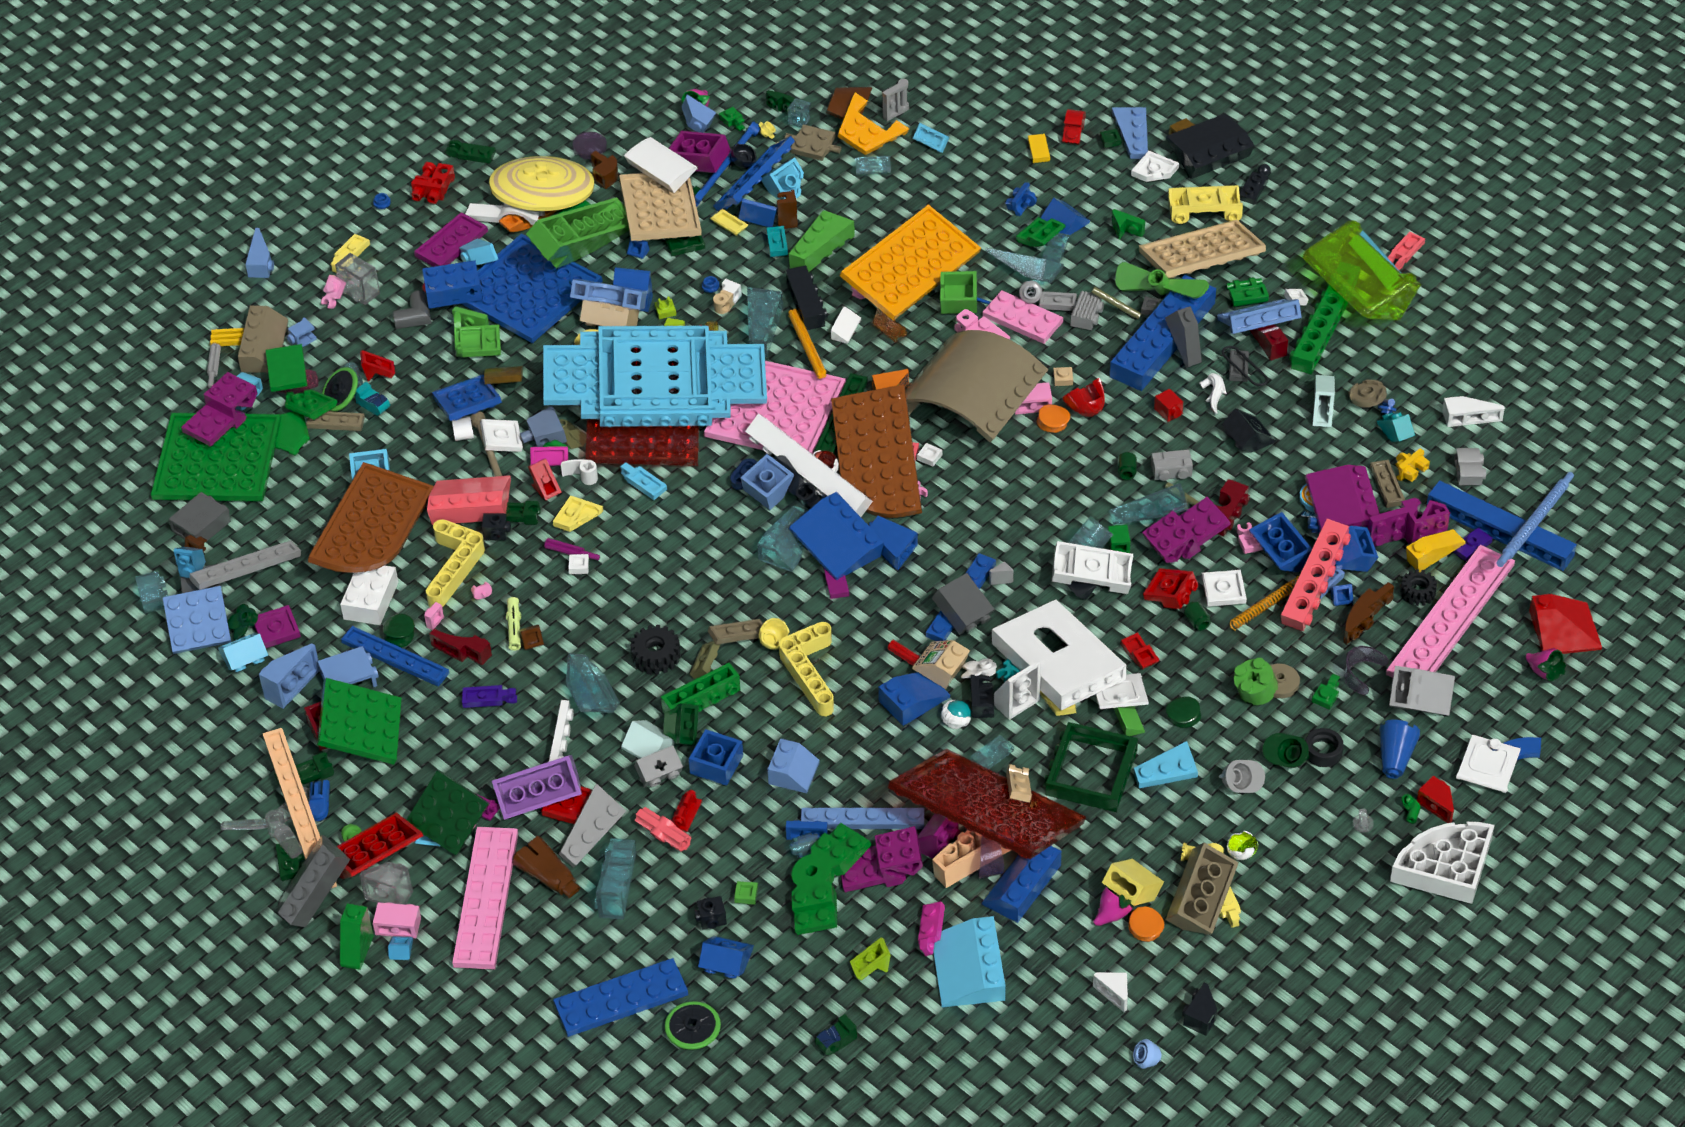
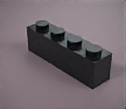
M806 265L786 269V284L806 329L811 330L825 327V319L828 318L826 308H822V298L817 295L818 288L816 284H813L812 272H808Z

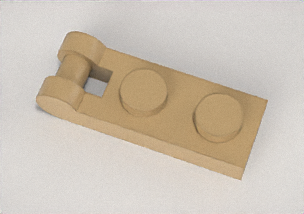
M1009 764L1006 776L1010 798L1030 803L1032 794L1029 768L1022 767L1021 769Z

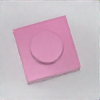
M437 602L425 612L424 617L427 628L433 630L444 618L442 605Z

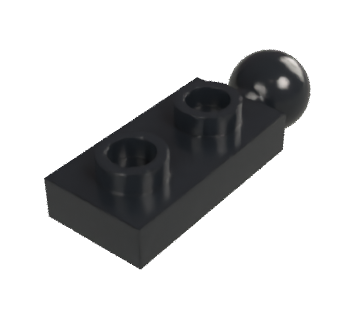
M1261 164L1257 168V173L1252 171L1239 193L1241 201L1255 205L1268 183V176L1271 173L1269 165Z

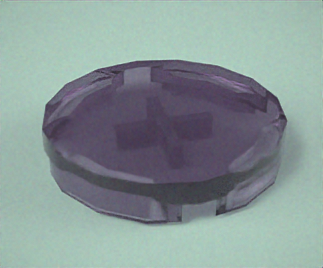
M597 132L582 133L573 140L572 144L574 153L580 155L583 159H591V153L595 150L601 154L605 153L607 149L606 138Z

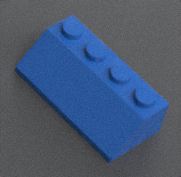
M1045 842L1025 845L984 899L982 905L1018 923L1060 868L1061 850Z

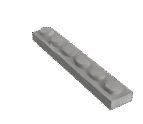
M290 540L190 573V580L201 590L300 557L301 550Z

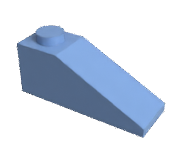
M255 228L245 264L248 277L269 278L271 271L274 270V261L271 260L260 229Z

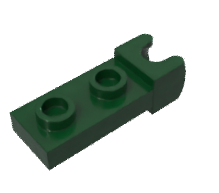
M507 502V521L524 522L525 525H537V515L541 513L539 502Z
M326 752L312 756L313 759L295 765L302 785L319 778L323 780L334 775L332 763H329ZM274 773L275 779H276V781H277V783H278V785H279V787H280V784H279V781H278V779H277L276 773Z

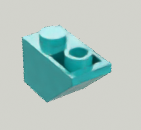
M1392 412L1382 415L1383 419L1377 421L1378 426L1391 442H1398L1415 436L1409 414H1401V412L1393 414Z

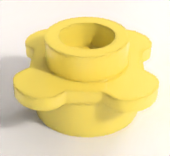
M768 121L764 124L760 122V133L764 137L769 136L773 139V133L776 131L773 124Z

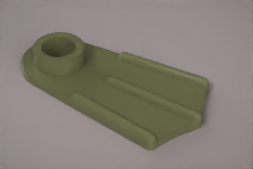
M559 420L561 424H565L562 427L567 439L566 445L570 449L583 447L589 440V437L569 421Z

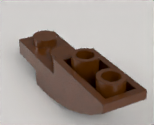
M1386 583L1376 592L1369 588L1356 601L1346 622L1344 644L1347 645L1352 640H1356L1364 630L1370 629L1374 623V615L1385 604L1391 603L1394 598V586L1391 583Z

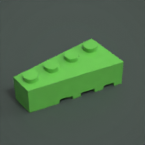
M823 210L789 253L790 269L806 265L808 272L821 263V259L829 257L834 249L842 247L847 239L851 240L855 237L854 221Z

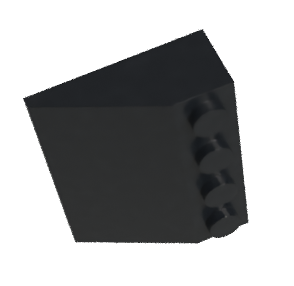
M1226 113L1166 136L1167 141L1190 179L1249 157L1255 146L1247 132Z

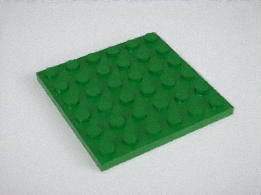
M171 413L151 492L152 500H192L202 492L207 496L213 497L215 501H264L281 423L280 414H245L247 416L246 420L237 429L231 427L212 446H209L182 431V426L196 413Z

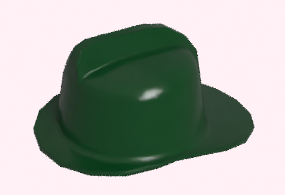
M1275 733L1270 735L1263 744L1264 757L1275 765L1296 768L1309 758L1308 744L1303 738L1298 736Z

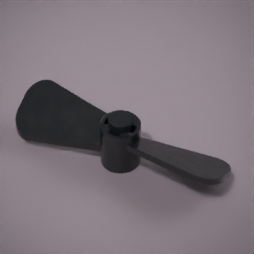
M779 455L775 458L777 462L794 474L787 491L798 497L805 508H812L821 498L818 496L814 486L804 482L786 456Z

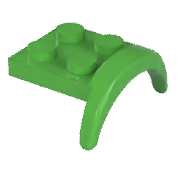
M455 311L456 357L501 355L499 325L461 327L460 311Z

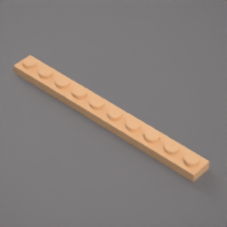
M279 728L263 733V738L306 860L319 841L320 835L283 729Z

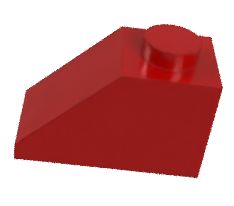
M1432 776L1418 790L1417 802L1446 823H1452L1454 806L1450 786L1443 780Z

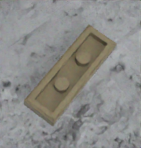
M328 411L315 420L308 418L306 425L307 428L362 431L365 415L364 413Z
M1389 460L1371 462L1370 469L1386 508L1401 506V501H1405V498Z
M760 619L709 626L708 633L716 645L759 638V629L763 623Z

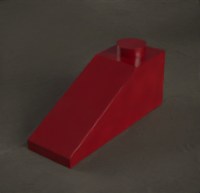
M1273 324L1250 330L1270 361L1287 356L1288 339L1279 327Z

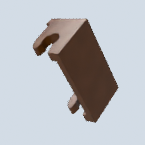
M795 191L778 193V198H786L777 200L778 226H784V229L798 227Z

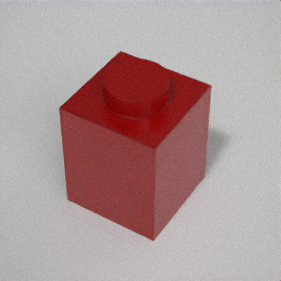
M1169 388L1155 396L1154 409L1169 422L1183 414V401Z

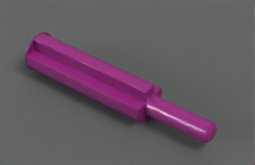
M549 537L545 541V548L568 555L588 554L591 559H600V555L584 551V548Z

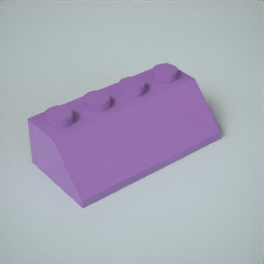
M572 755L492 781L504 820L582 794L578 772Z

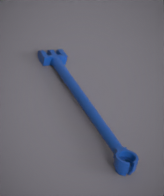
M753 121L737 144H745L752 135L756 137L761 129L758 127L759 125ZM731 151L717 172L713 173L702 189L695 195L696 207H698L704 196L731 163Z

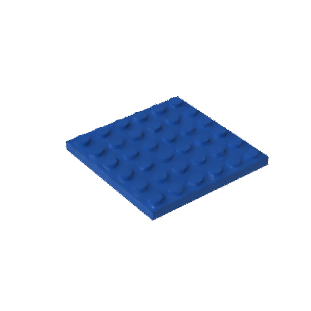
M520 234L497 254L498 260L486 263L477 271L482 300L461 304L475 312L488 315L489 320L534 343L582 301V299L570 297L573 279L600 283L603 281L600 275L575 262L556 269L550 261L542 256L539 249L531 243L529 237Z

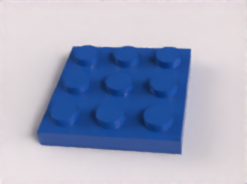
M483 374L432 392L433 399L450 421L459 420L463 416L476 414L480 410L493 408L497 404L502 403L500 395L493 386L485 384Z

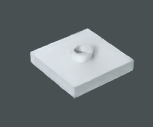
M481 419L480 425L485 450L522 452L523 446L518 421Z
M1241 570L1202 573L1207 607L1246 604L1247 599Z

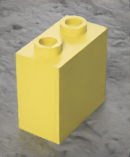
M1129 859L1112 863L1102 883L1118 895L1122 894L1125 899H1130L1132 901L1131 904L1135 906L1155 901L1164 881L1135 860Z

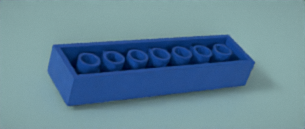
M1187 275L1182 277V279H1194ZM1209 285L1205 294L1195 299L1170 291L1110 363V378L1142 391L1177 350V345L1165 317L1191 306L1199 323L1215 304L1216 288Z

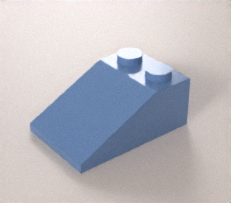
M311 643L277 658L261 670L259 677L266 700L284 709L320 671L314 644Z

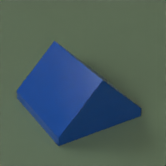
M1054 197L1041 216L1043 220L1049 221L1053 218L1065 224V228L1058 233L1063 239L1090 223L1089 219L1068 203Z
M743 199L738 219L766 227H773L777 207Z

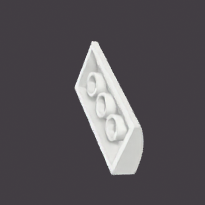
M651 137L641 141L624 155L630 165L673 193L697 170L695 165Z

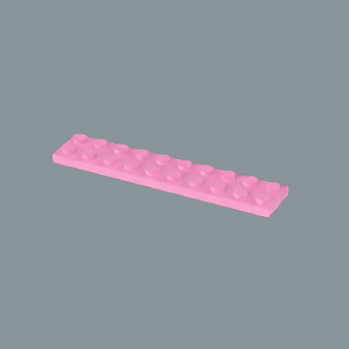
M1480 545L1388 667L1386 675L1393 678L1395 666L1436 672L1513 568L1515 560L1508 559L1503 567H1498L1496 562L1502 554Z

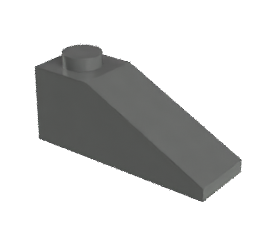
M1191 306L1165 317L1186 368L1201 363L1198 322Z

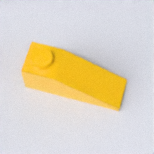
M1454 529L1425 536L1406 547L1407 561L1415 570L1419 569V572L1463 546L1466 542Z

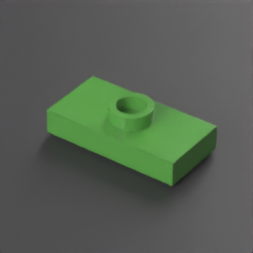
M454 307L452 310L453 319L455 311H460L462 326L489 325L488 315L459 307Z

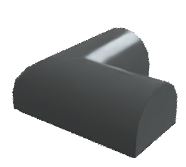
M423 291L411 293V308L393 311L396 329L432 324L427 295Z

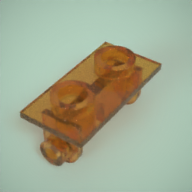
M879 308L877 309L873 324L895 343L898 337L907 335L904 326L896 323L895 320L893 321Z

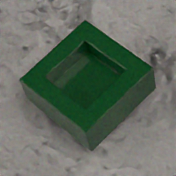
M1117 129L1100 132V138L1105 148L1121 145L1122 140Z

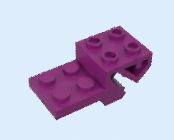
M227 372L203 394L206 405L182 426L183 433L212 446L231 427L237 429L246 420L247 416L245 413L236 409V407L252 408L258 394L256 386Z
M1205 497L1180 516L1174 510L1142 533L1147 542L1166 563L1178 562L1181 556L1184 559H1190L1201 551L1200 546L1231 524L1208 497Z
M1411 498L1401 501V508L1369 517L1368 530L1374 546H1381L1405 538L1410 545L1422 537L1447 531L1450 512L1445 504L1431 500L1423 513L1419 512L1421 502L1417 498Z
M915 826L875 835L876 846L870 847L844 875H841L844 891L849 892L886 883L887 887L903 884L906 880L905 874L914 876L923 867Z

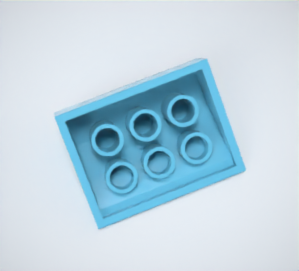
M994 916L973 918L941 932V939L934 944L933 951L941 1006L951 1007L1005 1001L1006 986Z

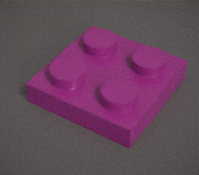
M289 605L259 614L258 620L254 625L257 633L261 635L265 648L301 637Z

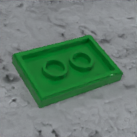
M302 344L266 350L271 392L308 386Z

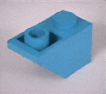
M190 547L174 548L173 552L180 577L190 578V573L203 569L206 562L203 549Z

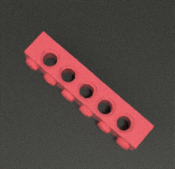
M1330 519L1326 520L1281 614L1282 624L1303 632L1306 625L1309 626L1313 619L1312 613L1314 609H1318L1321 601L1320 596L1327 590V581L1329 577H1333L1336 570L1335 564L1343 556L1342 549L1344 545L1349 544L1351 538L1349 526ZM1330 542H1335L1336 544H1335V545H1330V544H1328V543H1330ZM1322 558H1328L1329 560H1327V561H1322L1321 559H1322ZM1320 574L1321 576L1314 577L1313 575ZM1312 590L1314 592L1306 593L1305 591ZM1300 606L1306 607L1305 609H1298Z

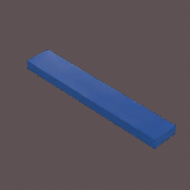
M354 626L341 638L343 644L354 649L363 646L365 653L369 652L371 657L439 687L449 675V669Z

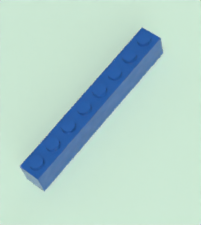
M1440 480L1428 494L1427 505L1430 500L1445 504L1450 512V519L1474 530L1479 527L1493 539L1508 545L1526 522V520ZM1537 526L1519 551L1564 571L1574 558L1577 544Z

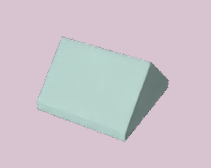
M647 720L632 721L621 747L623 750L641 759L673 746L675 742L672 738L663 734V730Z

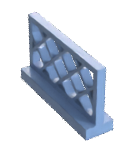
M1281 299L1217 315L1219 321L1230 326V331L1233 334L1302 318L1298 299Z

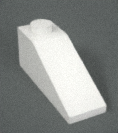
M1460 396L1444 398L1442 412L1447 427L1503 421L1505 408L1503 405Z

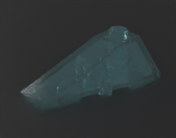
M986 248L985 250L1020 274L1034 279L1033 281L1044 285V282L1051 283L1064 266L1062 263L991 248Z

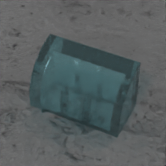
M1090 516L1068 543L1102 549L1113 534L1099 521Z

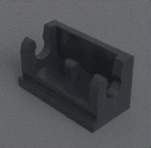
M971 675L972 718H994L993 684L988 682L982 683L983 681H990V676Z

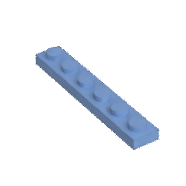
M802 808L801 821L827 822L828 829H835L840 823L850 829H905L913 826L916 829H924V808Z

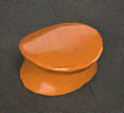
M1044 405L1039 409L1037 425L1046 432H1060L1067 427L1070 413L1061 406Z
M1146 906L1137 907L1130 915L1129 931L1137 940L1150 942L1160 936L1164 929V920L1153 908Z

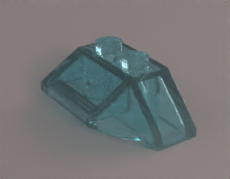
M569 653L567 657L566 685L580 712L614 713L620 702L605 674L595 664L590 662L586 655Z

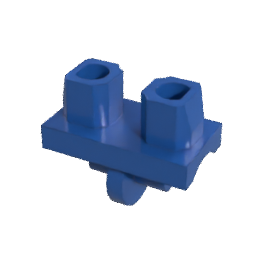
M1024 183L1021 188H1015L1013 191L1014 198H1008L1005 202L1007 209L1015 211L1016 216H1021L1028 206L1032 207L1037 202L1035 193L1029 189V183Z

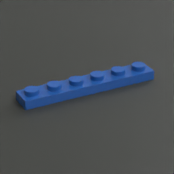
M979 553L966 573L979 589L988 578L989 571L996 566V560ZM941 610L926 631V637L935 641H946L954 629Z

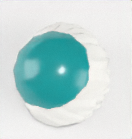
M950 700L942 707L941 719L949 728L959 729L967 726L971 720L970 707L963 701Z

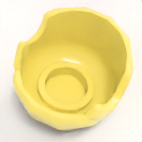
M770 618L759 629L760 643L768 649L778 650L779 641L783 637L788 636L789 628L781 619Z

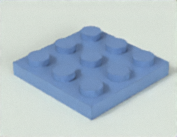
M221 586L163 597L173 654L231 642Z

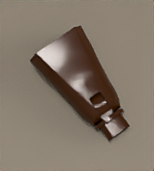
M535 837L529 842L528 847H522L515 853L512 861L513 865L536 878L550 889L559 892L561 895L565 894L568 898H571L580 890V886L576 884V879L569 868L557 857L542 837Z

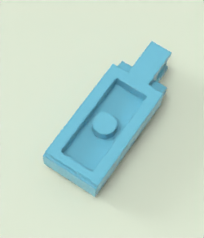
M626 462L620 466L621 474L625 477L624 479L651 499L655 500L667 490L665 483L642 467L633 468Z

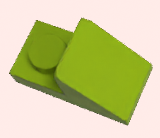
M882 937L850 961L856 978L863 980L877 968L888 972L891 954Z

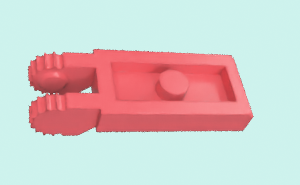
M1409 232L1391 251V254L1388 256L1389 260L1393 263L1395 258L1398 259L1395 266L1398 270L1402 269L1404 264L1425 244V238Z

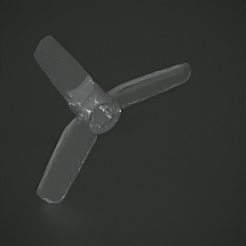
M303 787L306 798L309 801V788ZM286 802L278 810L269 811L265 815V819L224 821L221 823V830L267 828L268 834L275 837L290 858L298 857L303 851L292 830L285 824L286 821L291 819Z

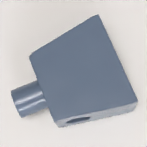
M553 406L528 418L529 430L520 433L523 443L534 440L537 447H543L545 443L552 440H558L562 443L567 442L564 429Z

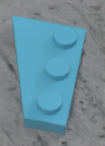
M1186 741L1134 768V776L1138 787L1144 788L1198 777V770Z

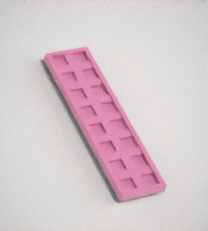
M477 827L452 962L454 968H496L513 868L512 861L515 856L518 839V829Z

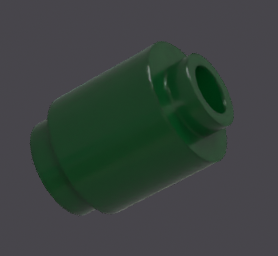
M1124 452L1118 456V474L1123 480H1131L1137 473V457L1133 453Z
M1190 602L1186 605L1184 615L1195 629L1202 631L1210 626V616L1200 602Z

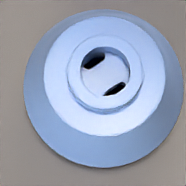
M1143 1039L1135 1046L1133 1058L1139 1068L1145 1069L1157 1065L1161 1060V1051L1152 1041Z

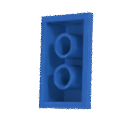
M1282 512L1249 529L1252 536L1280 570L1291 572L1303 570L1312 548Z

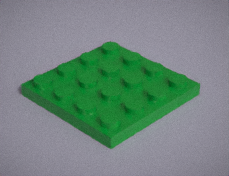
M325 678L323 682L317 745L394 765L397 760L402 698Z

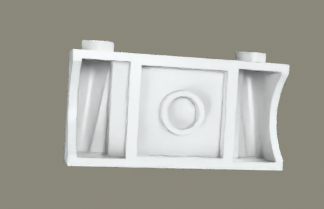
M1057 541L1054 549L1052 582L1071 585L1072 581L1108 586L1111 592L1128 594L1131 587L1130 574L1133 554Z

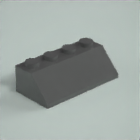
M325 835L320 837L278 902V913L290 925L301 927L308 925L350 861Z

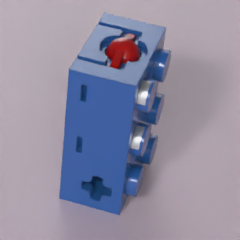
M476 260L422 269L424 277L422 289L427 295L429 308L482 300Z

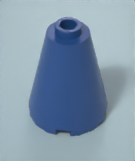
M1387 720L1385 725L1380 724L1379 729L1382 769L1388 778L1397 779L1403 775L1419 740L1420 729L1416 725L1413 728L1408 726L1406 721Z

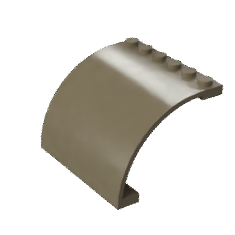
M982 330L961 331L953 334L944 342L905 390L908 413L910 415L920 402L942 406L971 422L977 427V431L991 442L1049 369L1026 349L1003 336Z

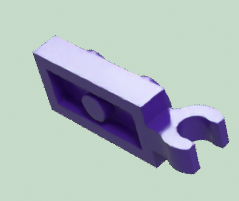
M502 685L463 688V708L501 706L503 701L511 704L517 703L516 688L503 690Z

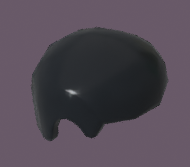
M738 143L732 148L731 161L737 167L745 169L755 163L757 156L751 146Z

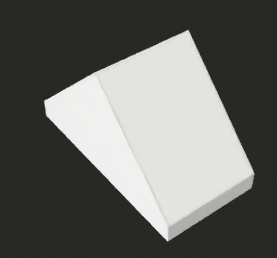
M1096 972L1093 977V987L1121 1011L1125 1012L1128 1000L1127 973Z

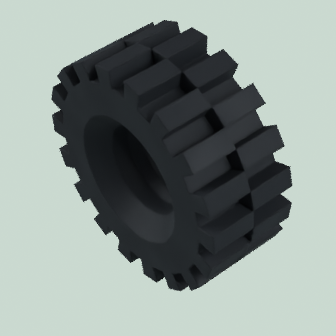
M649 625L648 629L645 630L643 627L640 629V633L636 632L634 634L635 638L632 637L630 644L632 661L636 668L639 667L641 672L647 670V674L651 675L652 672H655V675H660V671L667 673L668 668L672 670L674 669V664L677 665L679 663L681 653L678 635L672 629L668 631L667 626L660 628V625H656V628H652V625ZM653 646L662 647V649L658 651L649 650V648Z

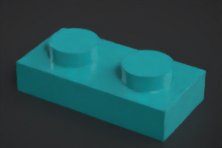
M784 226L768 227L767 237L770 257L788 255Z

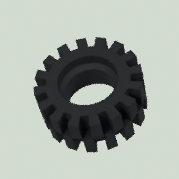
M1416 569L1415 573L1411 570L1409 574L1406 573L1402 578L1401 596L1404 597L1406 602L1409 600L1411 605L1413 602L1416 603V606H1419V603H1422V606H1425L1426 602L1430 604L1431 600H1434L1436 596L1437 580L1435 581L1434 576L1431 577L1430 572L1425 574V570H1422L1421 573L1419 569ZM1418 585L1424 587L1425 589L1417 590L1414 589L1412 586Z

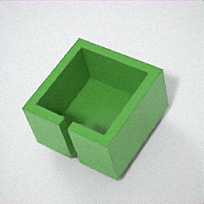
M977 271L941 272V314L960 313L964 309L977 313Z

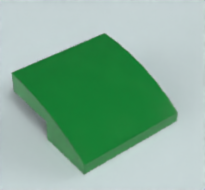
M1038 217L1016 235V241L1033 247L1044 246L1065 228V224L1053 218L1046 221Z

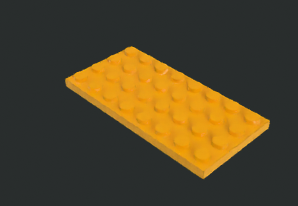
M928 204L842 270L840 277L894 321L940 284L941 272H956L980 252L981 247Z

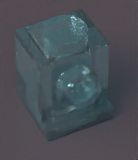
M795 98L787 108L788 124L802 128L803 124L807 125L810 121L809 107L811 103Z

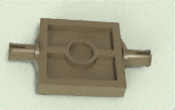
M803 124L797 135L788 133L785 135V138L791 136L795 141L791 146L792 154L823 161L830 151L839 154L841 152V146L832 145L835 139V132Z

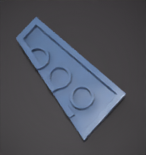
M1112 107V115L1115 117L1116 125L1120 129V135L1125 141L1124 144L1130 159H1142L1148 152L1146 107Z

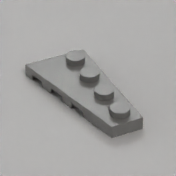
M598 784L592 789L589 798L559 852V855L573 868L626 812Z

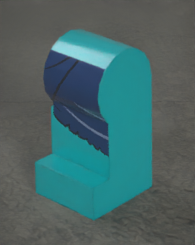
M365 382L357 388L355 393L356 404L379 416L390 407L389 400L384 395L373 390L369 383Z

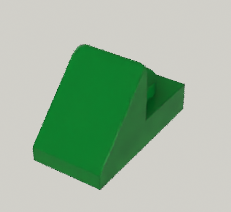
M1116 209L1112 210V226L1119 240L1125 232L1139 237L1144 235V219Z

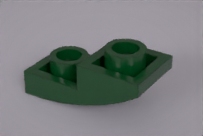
M766 91V105L777 112L784 109L794 117L800 114L799 100L784 93Z

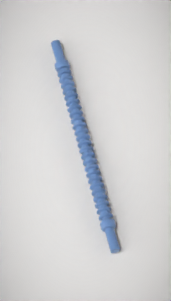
M1568 472L1563 479L1556 483L1525 524L1503 549L1501 557L1496 562L1498 567H1503L1508 559L1514 557L1531 533H1533L1535 528L1567 490L1569 482L1574 477L1572 472Z

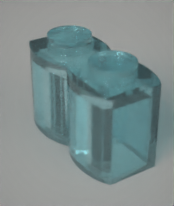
M158 571L136 576L144 613L164 609L163 597L168 596L167 590L163 591V587H166L164 577H159Z

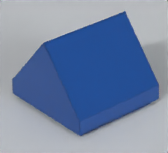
M630 238L627 254L644 259L650 250L648 242L644 240L631 241Z
M1352 584L1332 586L1330 595L1334 606L1354 603Z

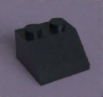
M1237 408L1221 424L1226 430L1225 434L1235 440V446L1241 451L1246 450L1252 453L1277 441L1256 416Z

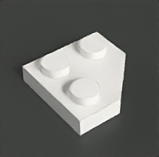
M1148 151L1131 170V176L1145 182L1171 178L1178 170L1179 163Z

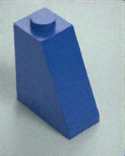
M877 516L868 525L884 542L882 556L896 570H899L918 546V533L880 516Z

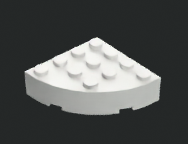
M1467 822L1466 824L1457 825L1455 823H1446L1426 830L1413 838L1411 843L1398 854L1392 867L1390 882L1472 904L1491 844L1494 825L1481 822Z

